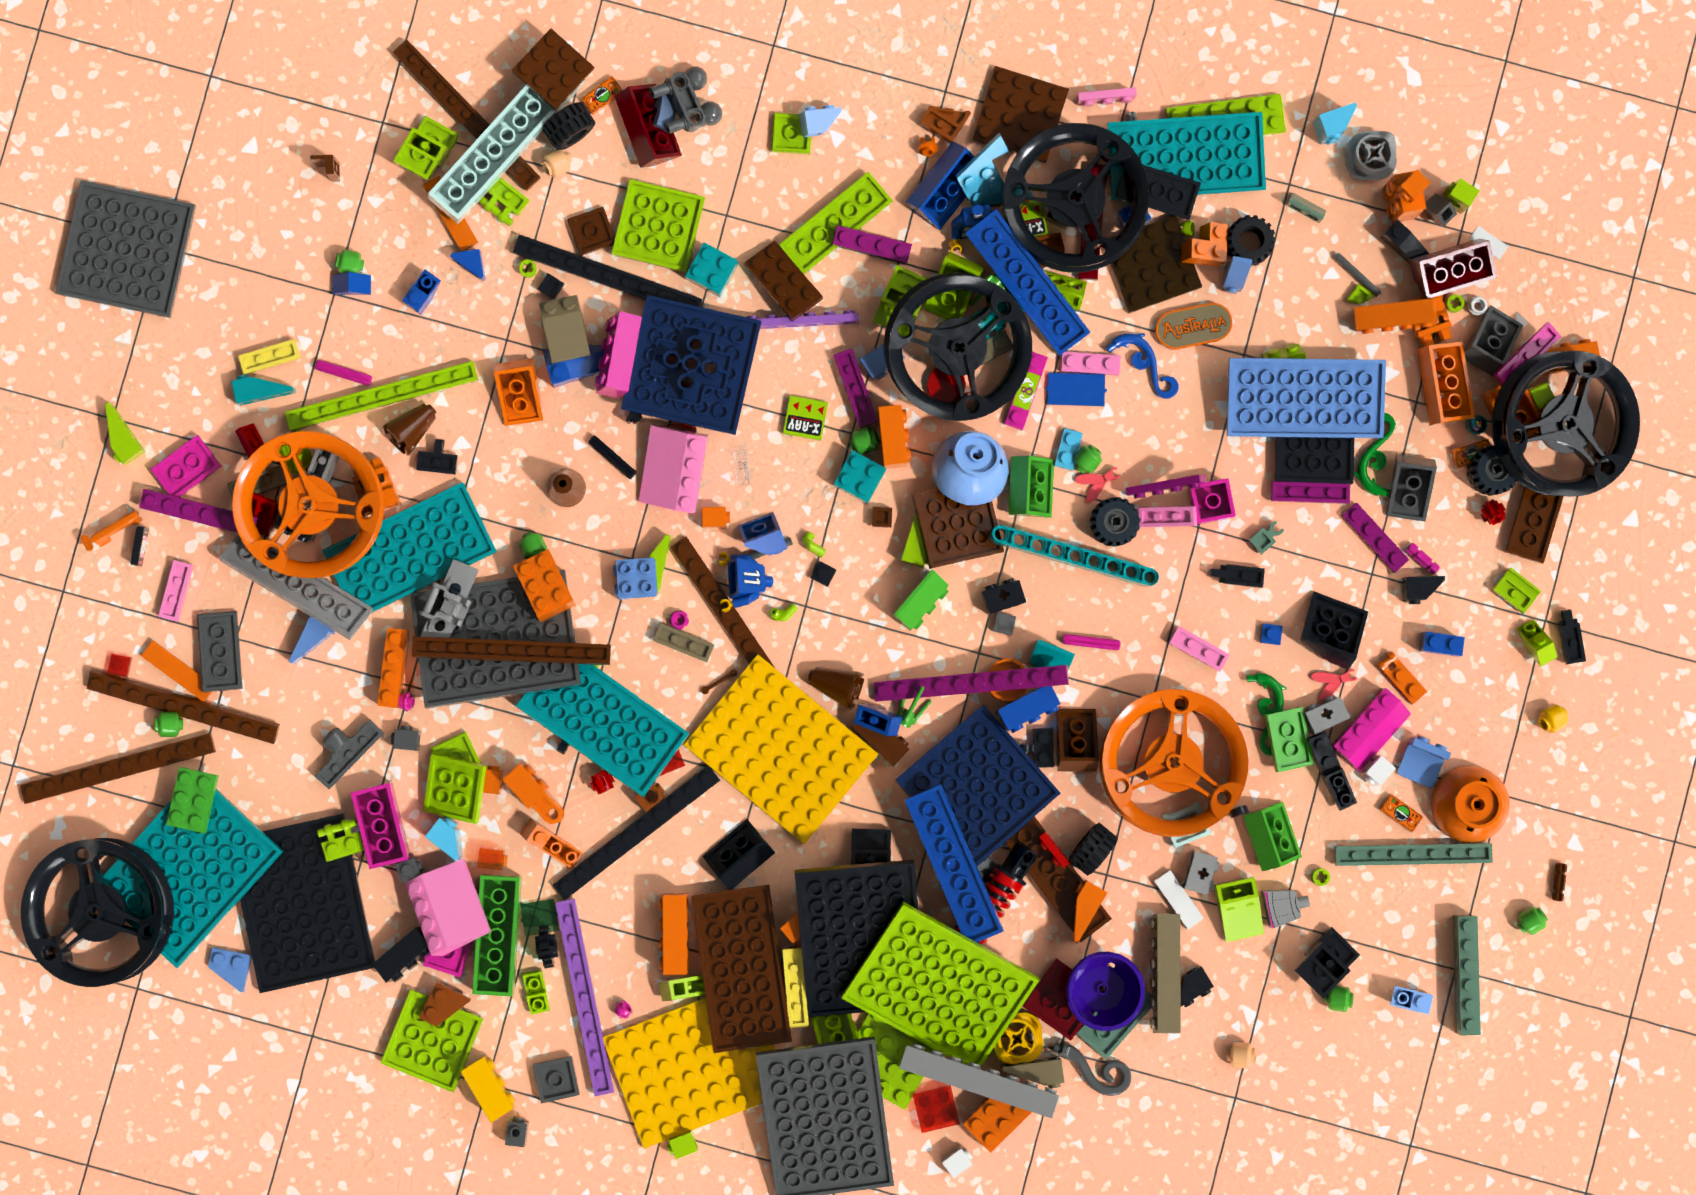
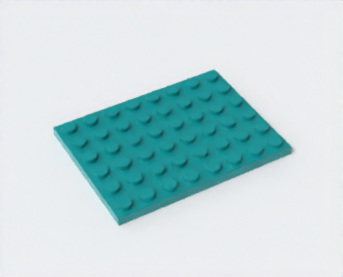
M217 788L206 833L166 825L171 799L132 843L148 853L158 863L171 887L174 901V921L169 940L161 954L176 968H179L283 852L275 842ZM118 859L103 875L104 881L120 891L125 899L128 910L146 918L151 915V903L147 889L139 875L130 866ZM126 919L133 928H139L141 923ZM150 926L149 932L153 936L154 930L152 926Z

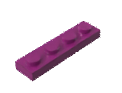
M836 225L832 245L908 263L912 246L910 243Z
M849 349L835 354L834 359L859 428L877 423L878 419L853 350Z
M1199 474L1126 488L1127 496H1134V499L1145 498L1147 493H1152V496L1164 494L1163 490L1170 489V492L1182 491V487L1189 486V489L1200 488V484L1207 483L1206 475Z
M1271 482V502L1350 504V484Z
M1357 502L1342 515L1345 521L1393 573H1396L1409 561L1408 557Z

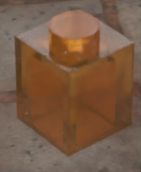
M480 848L477 868L503 870V866H507L508 855H505V850Z

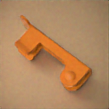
M134 510L95 533L90 539L87 535H82L80 540L87 551H92L94 547L93 542L102 547L111 542V535L129 525H138L143 519L138 516L139 512Z

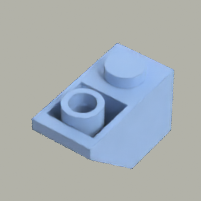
M834 105L823 106V109L817 110L816 107L805 108V111L799 114L802 137L820 136L826 133L842 111L841 107L834 108Z
M1394 986L1390 1005L1429 1015L1433 995Z

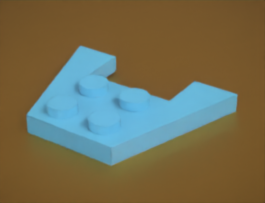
M1000 133L956 174V178L972 207L974 205L991 206L1004 203V181L992 161L1009 151ZM1019 188L1013 191L1014 196H1021L1023 194V190ZM1028 190V197H1033L1032 192Z

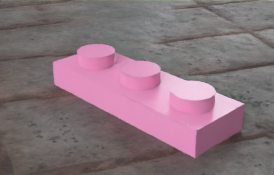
M1136 87L1081 92L1077 95V105L1082 104L1083 107L1093 106L1094 103L1110 105L1113 104V101L1130 103L1137 96Z
M1064 352L1062 354L1061 372L1119 376L1121 356Z
M1196 506L1138 508V515L1141 518V522H1139L1140 527L1197 526Z
M173 560L158 617L179 622L194 565Z
M1180 626L1177 627L1169 641V644L1219 672H1221L1230 655Z

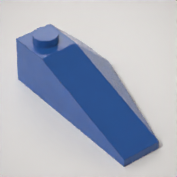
M589 345V356L552 364L549 349L543 350L546 367L554 388L599 374L598 361L603 355L601 345Z

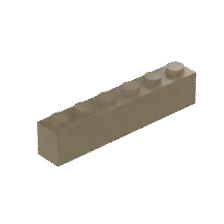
M1153 914V918L1150 919V929L1153 930V938H1150V949L1153 950V958H1150V969H1153V977L1150 978V989H1153V997L1150 998V1008L1153 1009V1017L1150 1018V1028L1153 1029V1033L1180 1034V914Z

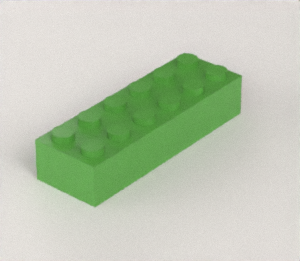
M480 875L479 900L491 932L476 939L472 994L510 997L514 995L522 877Z

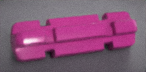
M1411 543L1406 548V552L1410 556L1413 555V558L1424 568L1427 567L1429 573L1434 575L1438 572L1440 566L1436 562L1433 563V559L1424 551H1419V547L1415 543Z

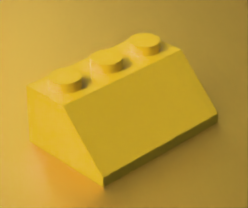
M485 1055L461 1070V1073L488 1120L492 1123L515 1107L514 1103L516 1100L511 1092L506 1091L504 1087L506 1083L503 1077L496 1074L494 1070L496 1066L493 1060Z

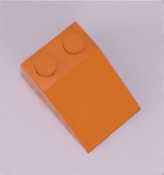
M534 358L495 364L494 376L505 426L543 421Z

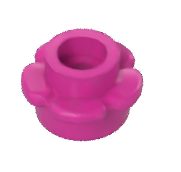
M674 611L671 614L670 624L675 629L681 630L684 626L688 625L689 619L684 611Z
M410 692L402 693L399 698V708L407 712L414 707L415 698Z
M625 1000L615 1004L617 1016L628 1019L629 1015L633 1012L631 1006Z

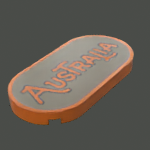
M1207 303L1166 312L1158 320L1155 334L1157 340L1163 346L1171 350H1179L1224 339L1231 331L1233 320L1231 313L1223 305Z

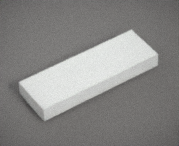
M1171 870L1154 880L1176 914H1180V920L1187 930L1204 919Z

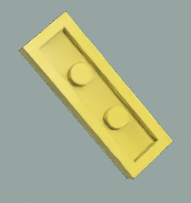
M295 339L238 356L244 375L301 359Z

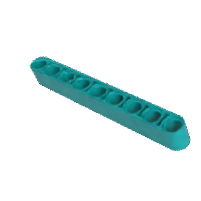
M996 526L990 532V540L996 545L1139 586L1150 587L1159 580V574L1153 568L1007 526ZM996 530H1001L1004 533L1003 540L995 537ZM1014 536H1021L1023 540L1022 545L1014 543ZM1033 541H1038L1041 543V549L1039 551L1033 548ZM1052 546L1059 548V556L1052 554ZM1072 551L1078 554V561L1070 559ZM1090 557H1094L1097 560L1096 567H1092L1089 564L1088 560ZM1109 562L1115 564V572L1108 570L1107 564ZM1128 567L1134 570L1133 577L1126 575ZM1146 573L1152 575L1153 580L1151 583L1146 582L1144 578Z

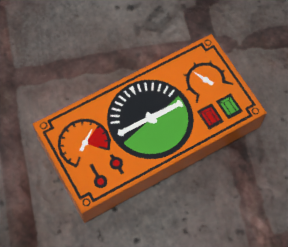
M611 76L583 96L581 100L594 115L615 99L614 96L623 89L614 77Z
M1489 438L1451 450L1456 469L1469 465L1472 456H1475L1476 452L1491 446Z
M1393 794L1388 796L1379 809L1411 833H1413L1423 818L1421 814Z

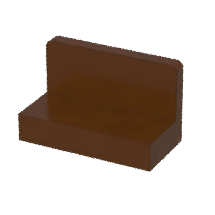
M334 155L310 156V160L316 167H326V175L332 182H340V162Z

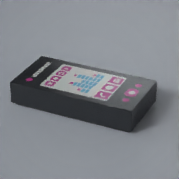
M141 526L136 528L131 565L143 566L149 528Z

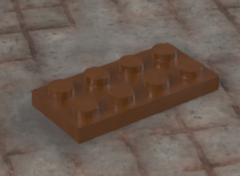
M776 241L770 243L744 263L747 270L792 322L823 300L820 292Z
M1524 487L1505 553L1544 564L1564 496L1544 495Z

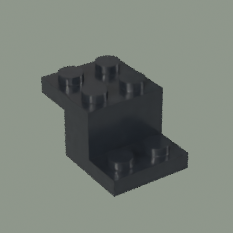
M852 828L851 865L891 861V830Z
M1330 927L1304 954L1306 958L1294 971L1324 999L1351 971L1348 967L1360 954L1333 927Z

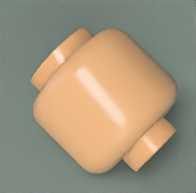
M554 150L543 157L542 167L548 176L551 175L556 178L570 170L572 159L568 152L564 153L562 150Z
M1235 1042L1232 1044L1231 1049H1227V1061H1231V1065L1234 1068L1249 1069L1252 1064L1256 1063V1049L1250 1043Z

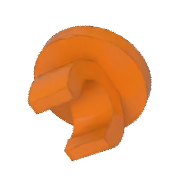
M934 136L931 137V141H924V137L920 138L918 151L921 155L932 156L938 151Z

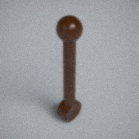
M735 669L730 670V673L708 687H703L701 692L708 694L710 689L731 676L735 677L737 671Z

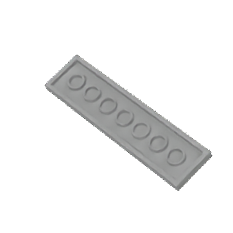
M239 534L219 557V561L348 640H351L373 612L372 607L323 577H292L268 568L249 552ZM272 547L269 550V556L275 558L278 551Z

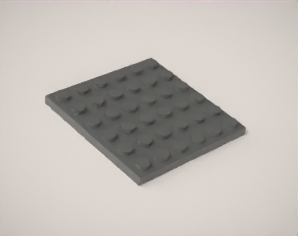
M81 180L55 294L171 319L196 205Z

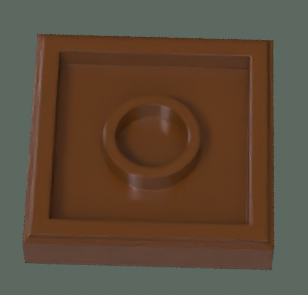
M604 206L567 219L580 256L614 245L615 237Z

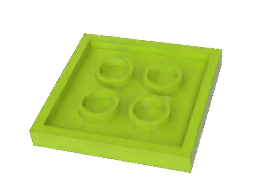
M436 753L431 754L423 811L472 824L479 823L487 766Z

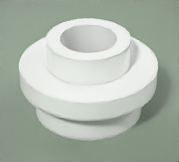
M1476 296L1468 302V310L1472 315L1480 316L1487 310L1488 305L1483 297ZM1475 303L1480 305L1479 310L1474 308Z

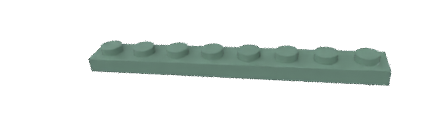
M1492 843L1334 846L1335 866L1493 863Z

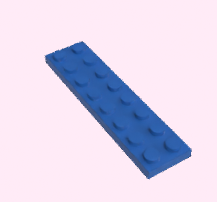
M997 208L965 232L1059 356L1091 333L1030 251L1018 240L1010 225Z
M942 784L905 799V803L962 935L975 942H980L1004 932Z

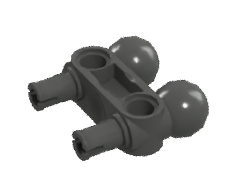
M692 66L685 72H676L671 77L665 78L664 83L649 88L652 99L668 94L678 114L679 119L664 124L667 134L682 129L686 132H695L700 127L705 125L714 126L721 121L723 113L720 105L713 101L700 105L695 91L701 90L707 84V73L703 68ZM674 82H679L682 87H677ZM689 117H694L697 123L692 122Z

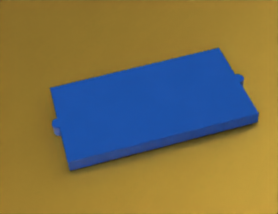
M1048 373V387H1046L1047 405L1104 407L1105 393L1107 392L1105 388V374Z

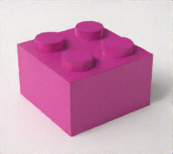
M1229 478L1202 483L1200 488L1189 489L1187 487L1191 506H1196L1197 525L1236 517Z

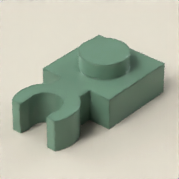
M1277 521L1269 525L1268 531L1263 527L1248 540L1260 555L1276 543V540L1273 538L1274 536H1279L1284 532L1283 528L1278 532L1274 531L1273 527L1277 524Z

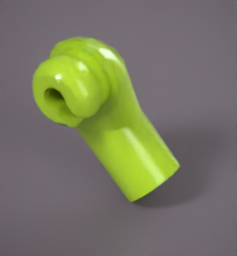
M806 531L805 535L802 536V542L809 551L822 558L826 549L813 542L812 540L815 538V535Z
M791 602L786 609L772 608L769 611V615L774 621L786 622L798 610V607Z

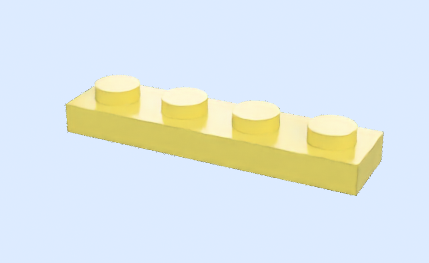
M802 947L783 948L790 1028L808 1027L809 1019Z

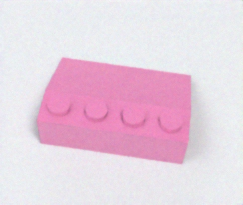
M651 425L639 502L695 514L709 435Z
M465 859L421 874L405 883L431 956H444L491 932Z

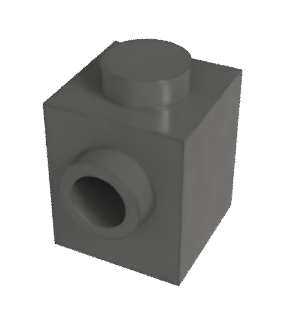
M1436 193L1425 203L1426 209L1424 211L1427 217L1442 227L1457 215L1451 201Z
M401 726L400 729H395V733L391 734L390 741L393 744V749L419 751L421 731H412L413 727Z
M417 857L395 865L402 883L423 874L424 871L422 861L418 860Z
M513 1116V1119H509L507 1122L505 1145L525 1147L529 1121H525L524 1117Z

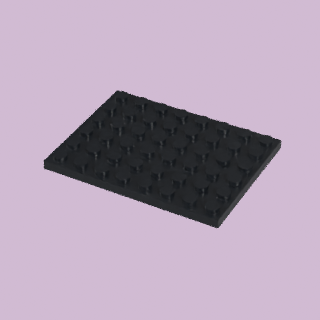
M344 813L263 831L283 852L240 899L259 993L374 968L372 964L375 962L353 854L326 862L321 843L329 840L327 835L319 837L317 830L324 828L325 825L331 824L332 826L341 823L342 820H345ZM344 830L334 833L335 838L346 836Z
M914 859L794 870L808 1017L865 1012L843 1000L841 995L902 902L918 909Z

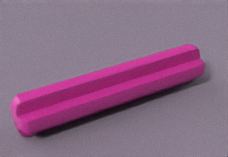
M317 360L315 369L367 386L372 381L371 375L326 361Z
M1072 634L1063 635V644L1116 651L1120 649L1121 645L1120 640Z

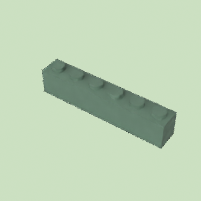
M1453 915L1456 1034L1461 1036L1481 1035L1478 916Z

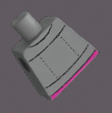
M1295 890L1261 891L1268 926L1271 929L1301 918L1300 909L1310 907L1308 895L1297 897Z

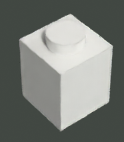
M1378 755L1363 773L1366 775L1365 780L1372 786L1375 784L1381 786L1396 768L1382 755Z
M961 1146L941 1160L953 1179L973 1165L971 1161L972 1155L967 1148L963 1150Z

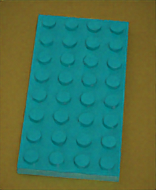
M1262 112L1107 123V130L1112 131L1126 141L1136 152L1143 165L1200 182L1198 195L1266 190ZM1113 147L1108 148L1109 155H1114L1117 152ZM1112 165L1109 169L1111 201L1121 200L1115 198L1124 170L1123 166Z
M461 482L383 520L374 544L364 557L350 568L334 574V577L342 590L372 607V613L411 593L431 585L432 582L445 578L453 559L470 566L497 553V550L464 482ZM358 533L323 549L322 552L325 558H331L343 551L351 544Z
M579 664L581 685L524 694L516 705L518 709L642 797L646 795L689 736V732L594 665Z

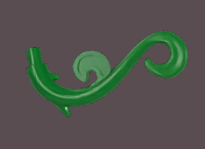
M1384 413V422L1389 424V429L1383 438H1379L1365 450L1358 464V472L1354 471V475L1367 492L1375 496L1382 495L1388 497L1390 490L1376 484L1374 478L1371 481L1367 473L1368 462L1371 458L1376 459L1375 463H1370L1374 470L1383 469L1387 463L1386 455L1377 449L1393 434L1396 423L1390 414Z
M1256 672V674L1246 675L1247 682L1261 684L1264 689H1267L1268 686L1274 694L1275 705L1273 709L1268 708V705L1273 703L1271 699L1262 698L1259 700L1257 708L1261 715L1264 716L1265 714L1283 710L1284 694L1282 690H1287L1286 686L1266 673ZM1265 726L1260 737L1259 747L1265 755L1272 756L1271 748L1265 744V739L1268 735L1267 727Z

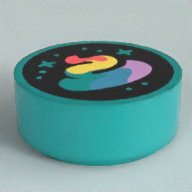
M1475 415L1474 419L1467 421V430L1473 435L1483 433L1487 428L1486 419L1481 415Z

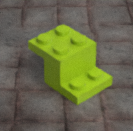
M425 116L418 129L412 127L393 161L429 181L436 167L440 169L443 167L460 135Z
M896 265L872 323L886 328L889 317L899 300L911 288L927 278ZM922 305L912 315L914 321L916 320ZM901 325L898 329L899 334L906 333L907 326Z

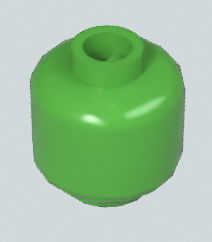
M343 249L341 253L337 252L335 268H337L339 273H358V271H363L364 260L361 259L359 252Z
M864 427L855 430L849 442L853 451L856 450L859 454L863 455L876 450L880 440L875 429L872 430L870 427Z
M1091 444L1089 446L1083 445L1073 458L1076 463L1075 468L1083 474L1085 472L1093 473L1102 462V452Z
M528 532L522 536L523 539L519 542V548L525 559L547 550L543 537L538 533Z
M160 712L158 717H155V732H158L160 737H177L179 730H183V718H179L177 712Z
M1531 906L1518 915L1520 922L1517 925L1523 933L1527 931L1530 935H1534L1547 926L1546 921L1548 918L1540 907Z
M1337 985L1324 998V1003H1328V1008L1332 1011L1347 1012L1353 1006L1354 993L1351 992L1349 987Z

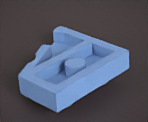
M213 947L208 967L238 991L245 992L252 954Z

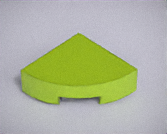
M1358 284L1346 300L1350 303L1361 304L1370 300L1374 295Z

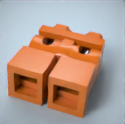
M1442 295L1430 298L1435 299L1437 322L1432 323V327L1420 328V324L1412 325L1413 329L1411 330L1415 340L1419 339L1422 347L1434 345L1431 335L1437 333L1440 342L1451 339L1449 328L1452 327V324L1445 309ZM1419 296L1408 301L1423 300L1425 298L1424 296Z
M380 457L370 460L382 486L384 509L402 504L388 467L384 466ZM353 470L354 477H352L358 500L360 501L365 495L364 489ZM366 507L363 510V515L365 516L373 513L370 507Z

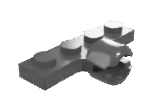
M371 719L352 737H348L339 728L332 729L322 741V745L332 754V758L315 777L330 789L384 732Z

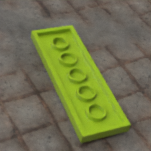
M1281 94L1166 108L1167 118L1262 112L1263 136L1286 132Z
M868 171L781 242L779 246L805 275L839 247L832 245L836 225L859 231L893 203V200Z

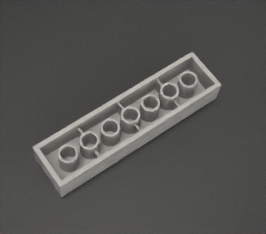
M912 1043L911 1047L906 1045L899 1069L1051 1119L1054 1118L1060 1096L1056 1095L1057 1090L1045 1087V1090L1038 1089V1084L1026 1080V1083L1023 1084L1018 1082L1019 1078L1007 1074L1005 1078L999 1076V1071L988 1068L986 1072L980 1070L981 1066L969 1062L968 1065L962 1064V1059L953 1056L947 1059L943 1057L944 1053L932 1049L928 1053L924 1051L925 1047Z

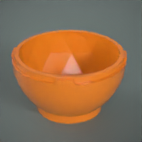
M1459 766L1445 773L1436 784L1432 793V814L1438 827L1450 838L1466 843L1481 842L1494 836L1504 826L1510 809L1509 794L1500 778L1491 771L1480 766ZM1480 778H1485L1486 782L1480 781ZM1475 801L1480 802L1479 808L1474 807ZM1467 827L1473 828V830L1468 831Z

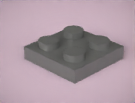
M572 1056L533 1064L541 1104L580 1095Z

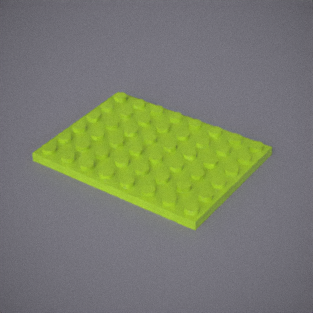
M902 902L842 993L841 998L936 1051L944 1053L947 1057L953 1056L962 1059V1064L965 1065L972 1062L982 1066L1039 982V977L909 904Z

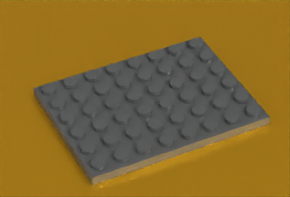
M559 570L568 588L566 571ZM518 577L473 584L467 599L471 601V605L461 628L456 626L450 637L576 643L571 608L540 623ZM441 590L437 595L430 615L434 616L441 609L445 599L443 597L444 592ZM431 591L410 594L415 636L417 637L421 636L427 622V618L420 616L419 612L423 610ZM436 622L435 629L437 631L444 630L445 622ZM418 658L425 709L581 685L579 664Z
M875 1036L756 1052L776 1195H830L894 1186Z

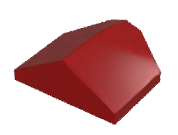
M253 493L252 514L255 517H259L256 528L260 534L267 537L270 536L278 516V502Z

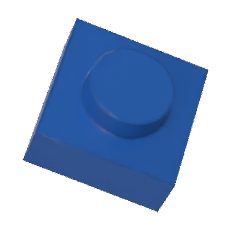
M1263 623L1260 643L1281 645L1283 626Z

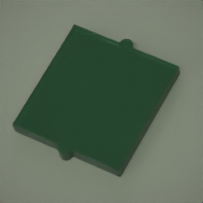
M554 899L520 904L521 922H523L525 936L539 934V926L549 925L550 932L559 931L558 914L556 913Z

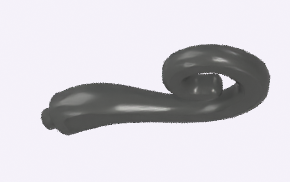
M1063 1042L1062 1045L1054 1044L1053 1051L1059 1052V1057L1074 1063L1086 1083L1096 1092L1106 1096H1116L1129 1088L1132 1076L1129 1067L1124 1062L1109 1060L1102 1066V1079L1108 1083L1114 1080L1109 1073L1112 1068L1119 1069L1122 1074L1121 1081L1117 1085L1109 1086L1101 1083L1094 1076L1080 1050L1066 1042Z

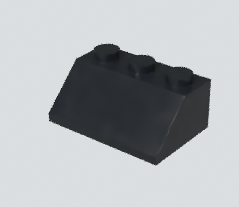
M746 819L702 857L721 882L729 890H732L774 855L775 852L751 822Z

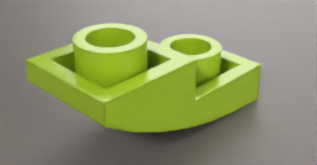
M542 969L523 973L530 1014L550 1011Z

